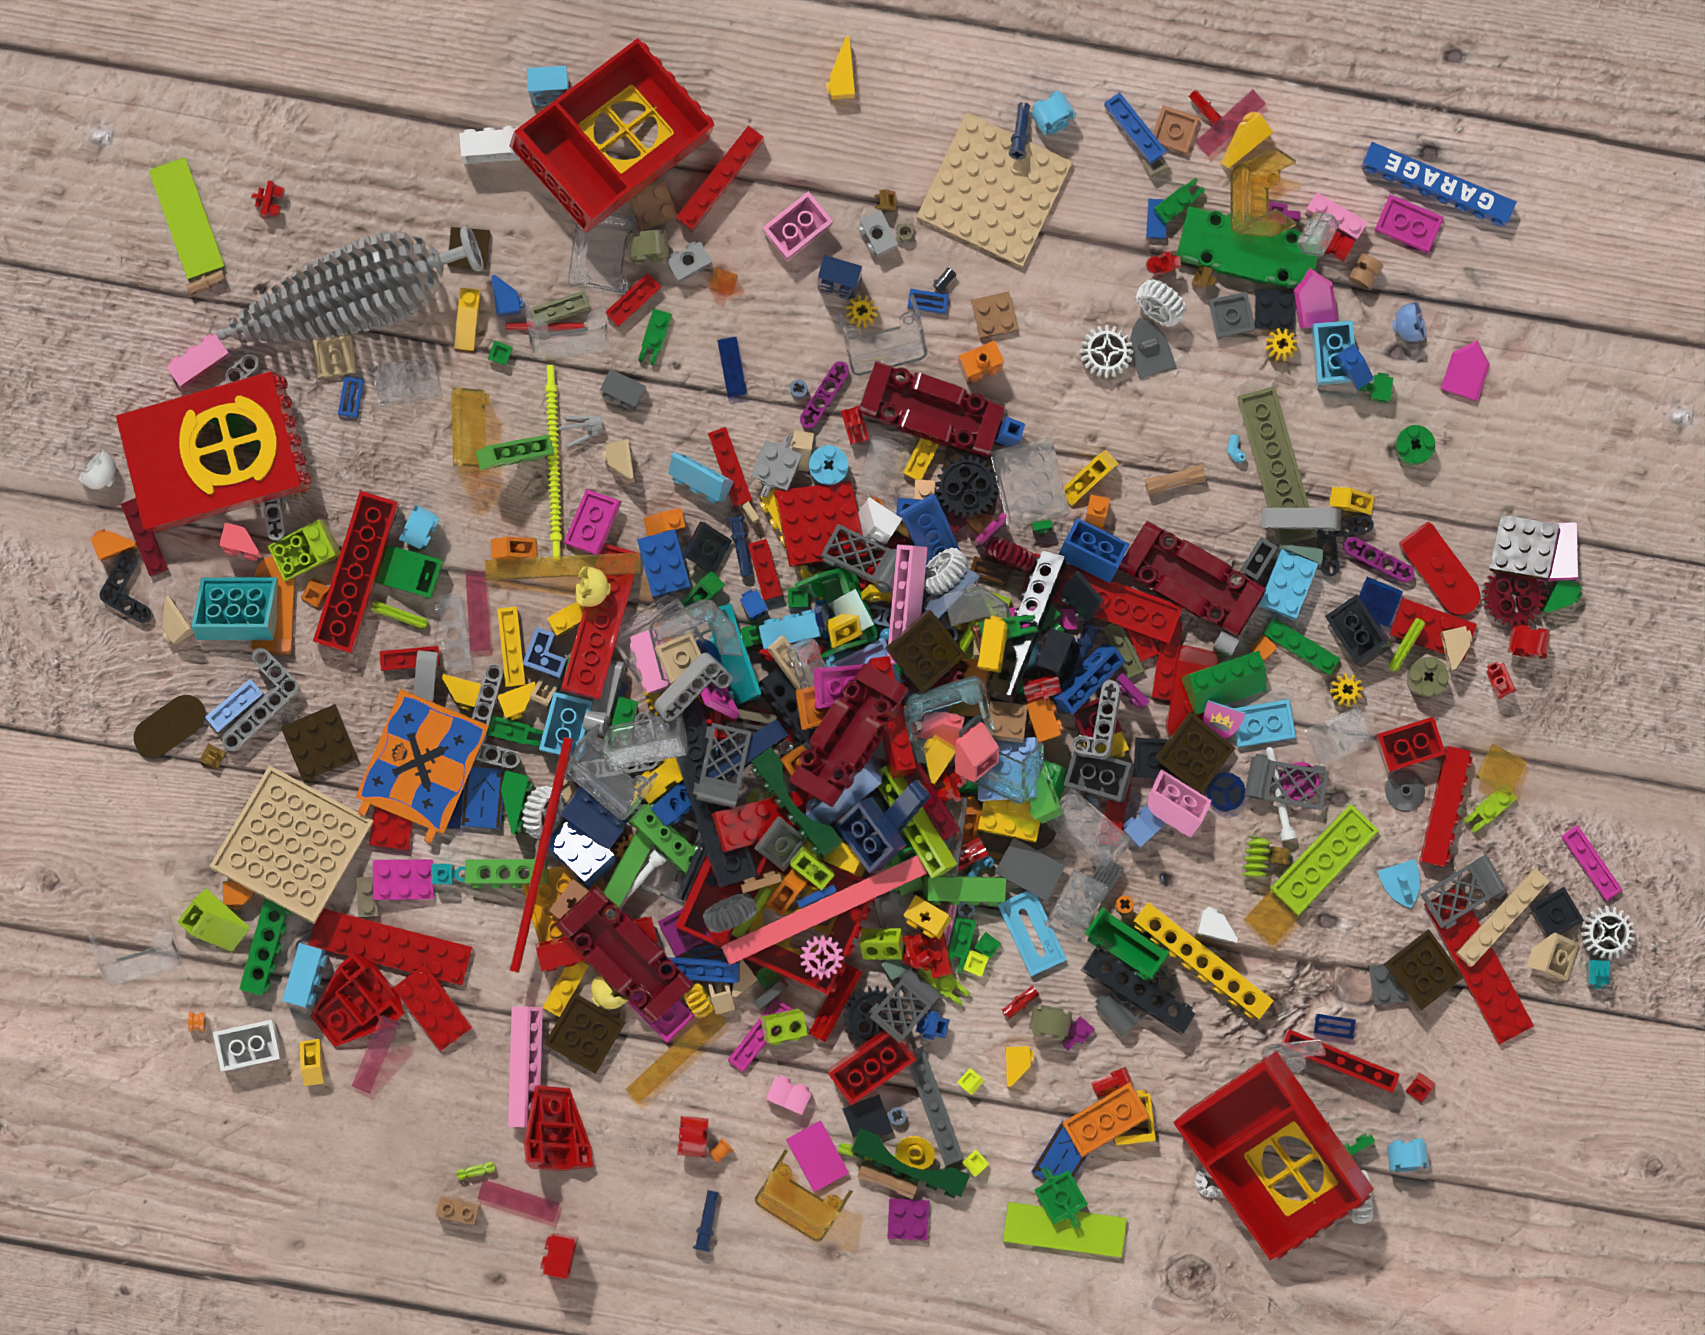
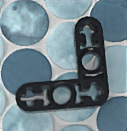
M1355 516L1341 518V522H1348L1350 524L1349 532L1337 531V534H1334V531H1328L1325 534L1324 531L1316 529L1318 548L1322 549L1325 543H1330L1333 546V552L1330 554L1323 552V557H1335V559H1331V565L1335 566L1332 573H1329V570H1325V567L1328 566V559L1324 561L1322 557L1320 567L1324 576L1333 577L1339 571L1336 537L1369 533L1374 527L1371 517ZM1352 520H1356L1355 524H1361L1362 521L1365 520V522L1369 523L1370 526H1368L1366 530H1364L1363 527H1357V531L1354 532V523Z
M125 552L120 556L99 594L100 599L105 604L137 622L145 624L151 621L153 617L152 610L122 593L138 565L137 556L132 552ZM132 556L133 564H128L126 570H129L128 574L118 569L120 565L124 568L126 564L124 561L125 557L129 558ZM116 573L124 575V581L120 584L114 582L113 577ZM110 582L115 587H119L118 591L116 589L112 591L113 599L105 600L106 596L104 593L110 592L112 589L111 586H108ZM125 599L131 601L132 605L129 610L121 608V602ZM136 604L139 605L137 607L138 610H147V618L143 617L141 620L140 615L136 612H134V615H131V613L135 610Z

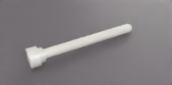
M1268 747L1266 749L1267 759L1276 761L1273 748ZM1274 766L1273 774L1278 780L1280 779L1278 768ZM1277 784L1273 785L1276 797L1283 794ZM1277 802L1283 828L1280 833L1281 841L1296 839V832L1290 827L1286 805Z
M654 850L650 854V862L633 881L619 909H621L655 867L658 868L659 865L662 866L667 860L659 851ZM609 909L606 915L613 917L617 911Z

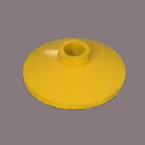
M909 1136L897 1144L896 1158L908 1166L926 1169L934 1162L935 1149L928 1140L922 1137Z

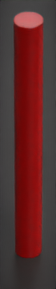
M506 322L505 330L584 331V323H551L535 329L533 322Z

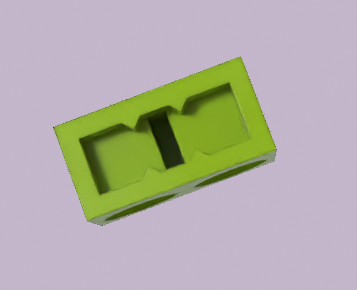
M862 929L860 947L863 960L902 959L905 948L902 929Z
M800 1009L761 1017L764 1040L769 1044L771 1043V1045L782 1044L784 1040L788 1039L790 1041L801 1040L802 1036H807L804 1012ZM797 1022L796 1029L790 1030L791 1024ZM778 1026V1032L771 1034L772 1028Z

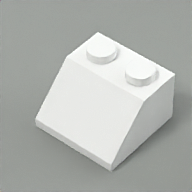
M870 497L858 511L863 536L883 546L890 539L902 518Z
M1208 907L1206 910L1200 911L1195 931L1196 935L1232 944L1237 943L1238 938L1224 915L1220 914L1218 909Z

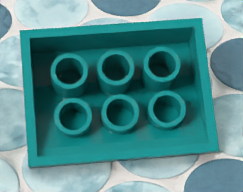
M201 578L191 625L197 640H274L277 624L278 578Z
M732 619L712 630V636L709 637L712 648L716 647L718 655H716L717 661L732 676V682L729 685L731 689L730 694L734 703L739 707L748 702L759 700L761 691L736 620Z

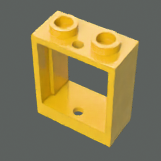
M991 616L990 619H985L978 667L981 670L1001 673L1008 629L1007 623L1001 617Z
M1136 1090L1140 1099H1145V1107L1151 1116L1147 1119L1148 1133L1118 1136L1114 1139L1115 1145L1156 1141L1150 1093H1145V1090Z

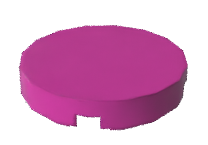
M1304 762L1293 763V765H1299V766H1304V767L1313 768V767H1312L1310 764H1308V763H1304ZM1295 770L1291 773L1296 783L1306 778L1300 770ZM1319 774L1310 777L1314 785L1318 787L1320 785ZM1288 776L1281 780V786L1285 791L1294 786ZM1308 780L1298 785L1304 795L1313 790ZM1296 787L1287 793L1293 801L1302 798ZM1316 791L1307 796V799H1311L1316 794Z

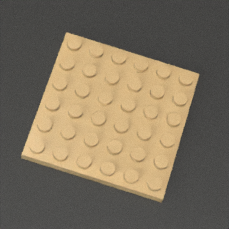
M966 112L916 218L1023 268L1072 165V161L1029 141L1025 145L1026 157L1021 160L1013 159L1009 156V150L1012 148L1011 136L1013 134Z
M269 765L209 867L315 924L370 830L373 820L359 815L358 812Z

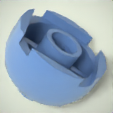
M1418 302L1402 306L1396 313V320L1392 321L1394 332H1398L1400 337L1408 342L1422 341L1426 338L1425 321L1421 318L1420 313H1422Z

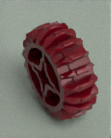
M991 537L984 551L987 557L995 562L1010 566L1013 570L1026 574L1030 573L1035 567L1037 558L1034 553L1026 548L999 537Z

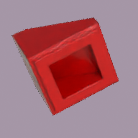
M1419 1072L1405 1092L1422 1103L1433 1090L1435 1083Z

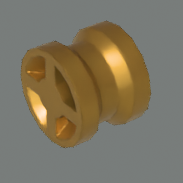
M1271 846L1272 856L1269 858V862L1288 865L1287 856L1290 853V849Z

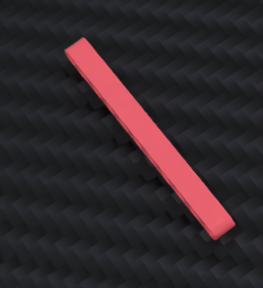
M917 855L721 946L729 965L917 879L927 874V871Z

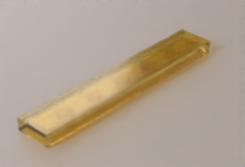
M713 1009L709 1015L697 1022L625 1090L638 1104L641 1103L726 1024V1021L719 1014L716 1015Z

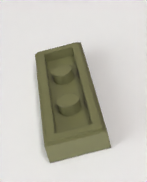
M581 291L530 308L529 313L536 329L590 311L591 307L585 291Z
M1112 623L1101 627L1108 644L1115 646L1125 660L1120 666L1123 674L1130 680L1144 673L1145 670L1124 628Z

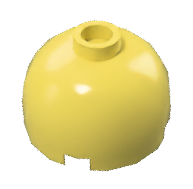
M592 567L581 568L578 574L581 581L580 584H576L577 603L580 606H597L605 600L606 595H609L610 583H608L605 574L599 569Z
M600 973L594 978L591 984V993L593 996L592 1000L597 1006H602L606 1009H616L628 1001L625 995H621Z

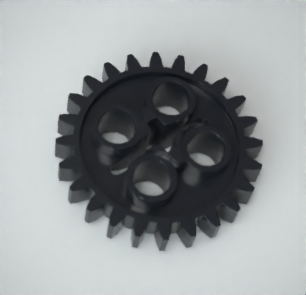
M961 455V461L958 462L954 457V464L946 462L948 469L941 468L943 475H937V478L941 481L935 482V486L940 487L935 490V494H941L938 497V501H944L942 508L949 507L948 514L955 511V517L960 513L963 519H965L966 514H969L970 518L973 519L974 513L981 517V510L987 513L988 509L986 506L993 507L994 504L990 500H997V496L993 493L999 492V489L994 487L999 484V481L993 480L997 475L996 473L990 474L992 466L985 467L987 461L980 464L979 457L972 461L971 455L968 460H965L964 456ZM961 470H968L970 476L963 478L959 472ZM977 473L978 476L971 483L970 489H967L962 498L956 501V498L962 493L964 485H968L974 474ZM978 481H983L986 484V488L978 489L975 484ZM955 485L959 491L952 494L948 491V487ZM972 497L975 502L972 505H967L964 499Z
M869 985L867 992L860 988V995L854 992L855 999H848L851 1005L844 1007L848 1010V1013H843V1017L848 1018V1020L844 1021L843 1025H849L845 1031L846 1033L852 1032L850 1039L857 1037V1045L861 1042L864 1044L880 1033L878 1029L880 1025L876 1023L875 1035H872L873 1020L870 1018L872 1014L869 1011L863 1012L860 1006L864 1002H869L872 1009L875 1000H878L880 1005L891 993V991L886 993V987L880 991L878 985H876L875 990H872ZM889 1001L891 1008L898 1009L895 1001ZM879 1012L877 1014L883 1020H888L886 1013ZM892 1013L893 1020L900 1021L899 1014ZM862 1022H868L870 1025L869 1029L865 1032L859 1030V1024Z

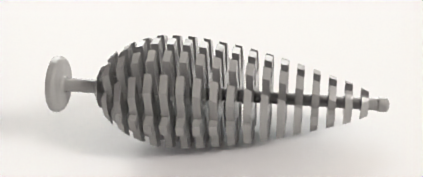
M468 225L461 227L460 230L463 246L439 253L431 244L429 246V253L422 238L413 235L412 238L417 242V244H414L411 237L403 232H398V237L394 232H387L388 234H384V237L381 233H376L374 237L370 238L367 236L359 242L355 240L350 245H347V247L344 245L335 250V252L332 251L324 255V259L321 257L314 260L313 265H305L302 272L297 270L292 273L291 278L296 281L295 284L287 277L281 280L280 283L284 286V289H281L279 285H274L271 288L273 294L269 296L266 292L261 296L262 299L259 300L260 307L256 300L253 301L249 306L250 314L246 308L239 312V320L242 323H239L233 317L229 321L230 327L217 330V337L220 341L226 340L231 336L235 340L243 341L241 333H244L248 341H257L258 334L261 341H269L268 338H271V331L275 341H282V335L287 340H297L294 337V333L301 340H309L310 335L315 339L323 338V334L330 338L336 337V333L339 336L349 334V331L355 334L362 330L365 332L371 331L370 328L374 327L377 329L383 328L382 325L395 324L396 320L403 321L407 319V316L411 313L414 314L419 311L421 305L426 306L429 303L431 296L426 291L430 290L433 295L436 294L439 289L437 287L439 283L438 274L442 278L444 264L467 257L474 271H482L484 267L478 243Z

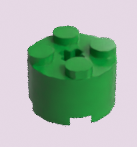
M1411 425L1404 428L1397 435L1394 442L1397 458L1404 464L1409 466L1420 465L1433 455L1436 442L1435 437L1426 427ZM1410 442H1418L1419 449L1413 450Z

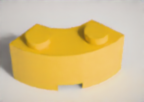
M673 754L663 759L664 764L653 772L648 770L640 776L641 781L636 784V787L649 804L662 797L682 781Z

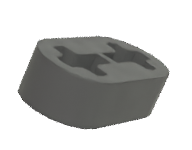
M782 978L754 1003L761 1010L789 985Z

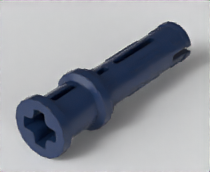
M1023 102L1018 104L1015 133L1011 136L1012 148L1009 150V156L1017 160L1026 157L1025 145L1028 143L1026 131L1030 105L1025 103L1023 109Z
M745 516L727 519L731 526L732 535L730 537L735 543L741 577L753 575L746 541L748 532L745 531L743 521Z
M1083 623L1084 629L1080 638L1077 639L1078 646L1065 679H1068L1085 662L1089 649H1092L1094 646L1093 641L1100 628Z
M707 1190L700 1227L696 1230L698 1235L693 1249L707 1252L711 1250L709 1245L711 1236L714 1235L712 1227L719 1192Z

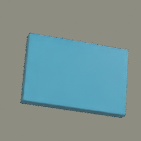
M1289 699L1234 708L1246 712L1241 726L1235 732L1237 748L1296 738Z

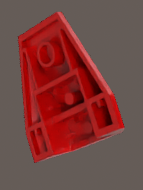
M354 952L338 966L310 1017L333 1046L336 1047L390 1027L404 1015L400 997L376 965Z
M535 1086L524 1141L526 1164L530 1169L570 1171L593 1167L592 1148L570 1088Z

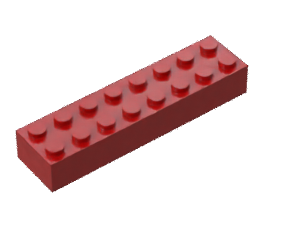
M364 491L359 492L314 635L313 642L315 644L353 655L400 506L397 501Z

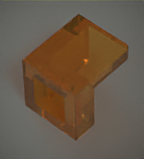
M715 267L709 289L732 296L738 275Z
M981 513V517H978L976 514L973 519L970 518L967 521V525L979 536L981 533H984V530L991 522H997L998 519L996 517L993 518L989 514Z

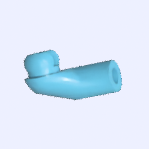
M1231 434L1227 453L1234 462H1244L1246 454L1242 453L1238 448L1240 436Z

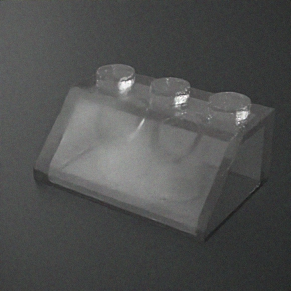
M872 435L856 494L868 498L875 497L883 502L894 505L910 448L893 440Z

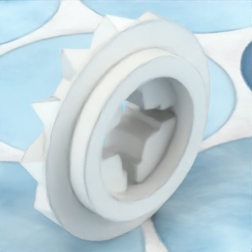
M1204 1167L1201 1168L1195 1177L1197 1190L1206 1197L1219 1196L1222 1193L1219 1187L1210 1185L1205 1188L1208 1181L1204 1176L1212 1177Z

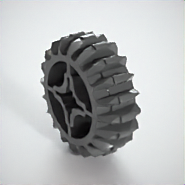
M750 894L733 895L709 907L703 914L704 922L710 932H722L751 919L755 915L757 908Z

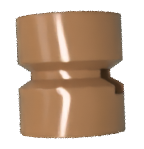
M1361 254L1356 263L1358 267L1353 268L1348 279L1357 286L1370 290L1375 282L1374 276L1379 275L1384 265L1372 256Z

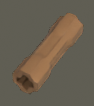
M1198 465L1167 475L1145 479V486L1148 495L1151 496L1166 490L1205 482L1206 476L1203 466Z
M864 1161L857 1175V1178L885 1186L910 1199H913L919 1184L907 1178H899L884 1172L879 1167Z

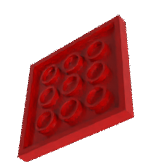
M851 481L839 482L835 485H816L774 492L789 568L823 563V559L820 558L837 524L863 536ZM840 531L837 534L839 542L848 540L846 534ZM863 542L854 543L857 551L866 549ZM850 544L841 546L843 554L853 552ZM837 548L829 549L827 553L832 557L840 556ZM867 553L860 554L859 558L866 557ZM853 556V557H849V558H845V559H846V560H849V559H856V558H855V556Z

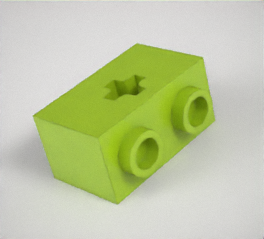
M804 846L790 860V865L821 890L834 876V870Z

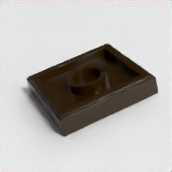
M451 227L449 250L463 246L460 237L461 228ZM471 229L481 252L483 270H487L490 230ZM467 257L447 263L448 267L473 269Z

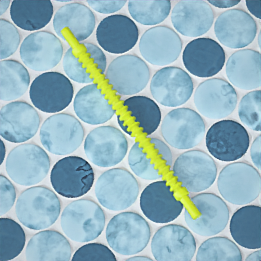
M547 365V385L545 386L547 395L545 397L548 398L546 400V403H548V406H546L548 417L546 419L549 422L546 425L549 426L547 431H549L554 453L547 457L550 459L548 462L550 465L548 467V470H550L548 481L551 482L548 485L551 487L549 490L551 492V495H549V498H551L549 509L552 510L549 513L552 515L549 518L552 520V523H550V526H552L550 529L552 531L550 541H552L553 561H561L560 541H562V534L560 531L562 529L560 526L562 523L559 522L562 519L559 517L561 514L559 511L561 509V506H559L561 495L558 494L561 490L558 489L560 486L558 483L560 481V478H558L560 467L557 466L560 463L557 459L560 457L557 456V453H559V450H557L559 447L557 436L559 434L556 433L559 430L556 428V425L559 423L556 422L558 419L556 417V414H558L556 403L558 401L555 400L558 395L555 394L557 392V385H555L554 365Z

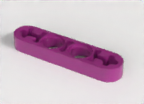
M838 361L834 363L800 416V424L803 428L812 429L817 425L849 374V367L845 362ZM843 366L845 374L841 373L838 376L837 380H841L838 383L835 379L830 378V375L835 377L837 373L835 368ZM827 382L835 384L833 392L825 391L824 385ZM817 398H821L825 402L824 407L821 409L814 407L813 403ZM811 407L814 412L820 414L818 416L814 414L812 417L814 422L807 425L805 424L804 417L810 416L812 411L808 409Z
M1350 537L1344 542L1343 550L1346 554L1397 581L1407 583L1414 577V570L1410 565L1355 537ZM1354 541L1357 548L1361 549L1362 546L1365 548L1361 552V556H1358L1357 554L1360 551L1356 549L1350 551V547L1347 544H1351ZM1367 550H1372L1375 553L1373 561H1368L1365 558L1364 554ZM1383 560H1391L1393 563L1392 569L1385 570L1382 567ZM1397 564H1399L1400 567L1398 569L1401 571L1408 569L1410 577L1402 578V573L1396 571L1393 574L1392 572L1396 569Z

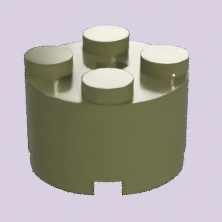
M648 230L639 232V236L635 237L634 233L627 235L629 258L632 260L633 265L643 264L647 260H651V263H660L669 255L666 231L661 233V230Z
M1434 657L1419 659L1410 666L1407 673L1408 688L1414 695L1422 698H1432L1440 694L1446 688L1449 681L1446 666ZM1425 674L1431 675V682L1429 680L1424 681Z
M1033 1005L1029 1029L1032 1030L1034 1035L1045 1036V1033L1052 1034V1038L1064 1040V1037L1069 1035L1073 1012L1068 1011V1014H1065L1063 1012L1064 1009L1041 1005V1009H1037L1038 1006Z

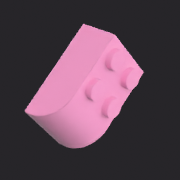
M808 191L765 225L763 233L788 262L821 236L833 224V221Z
M1162 769L1147 798L1148 808L1156 817L1190 838L1201 825L1211 803L1210 799Z

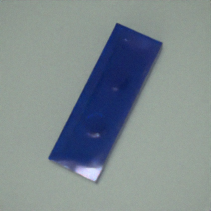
M737 337L717 340L728 398L747 395Z

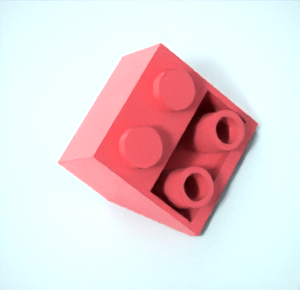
M225 523L219 544L223 552L235 557L241 554L245 559L255 562L257 559L262 560V553L245 527Z
M981 722L974 728H971L968 733L959 738L955 743V773L972 782L977 781L999 763V746L986 726Z

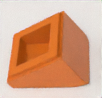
M313 578L305 588L301 599L318 608L328 593L329 587Z
M1262 635L1249 647L1252 652L1259 650L1263 661L1278 648L1265 635Z

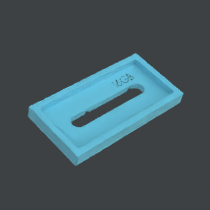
M1025 891L999 904L998 908L1030 976L1067 960L1036 895ZM1020 909L1026 910L1045 950V956L1040 957L1019 915Z

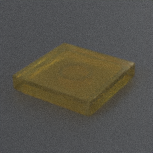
M1492 743L1475 778L1511 796L1527 761Z
M1269 890L1244 920L1274 946L1300 916H1297Z

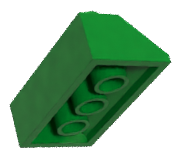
M1259 650L1181 678L1194 715L1205 712L1208 700L1226 705L1266 691V668Z

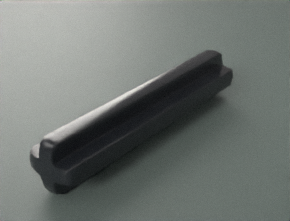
M699 845L679 888L677 897L682 901H687L707 856L705 846Z

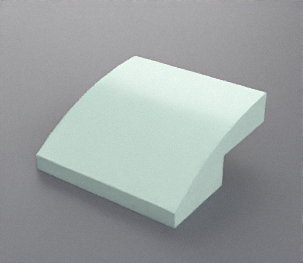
M856 589L829 603L835 616L842 613L859 616L862 631L874 625Z

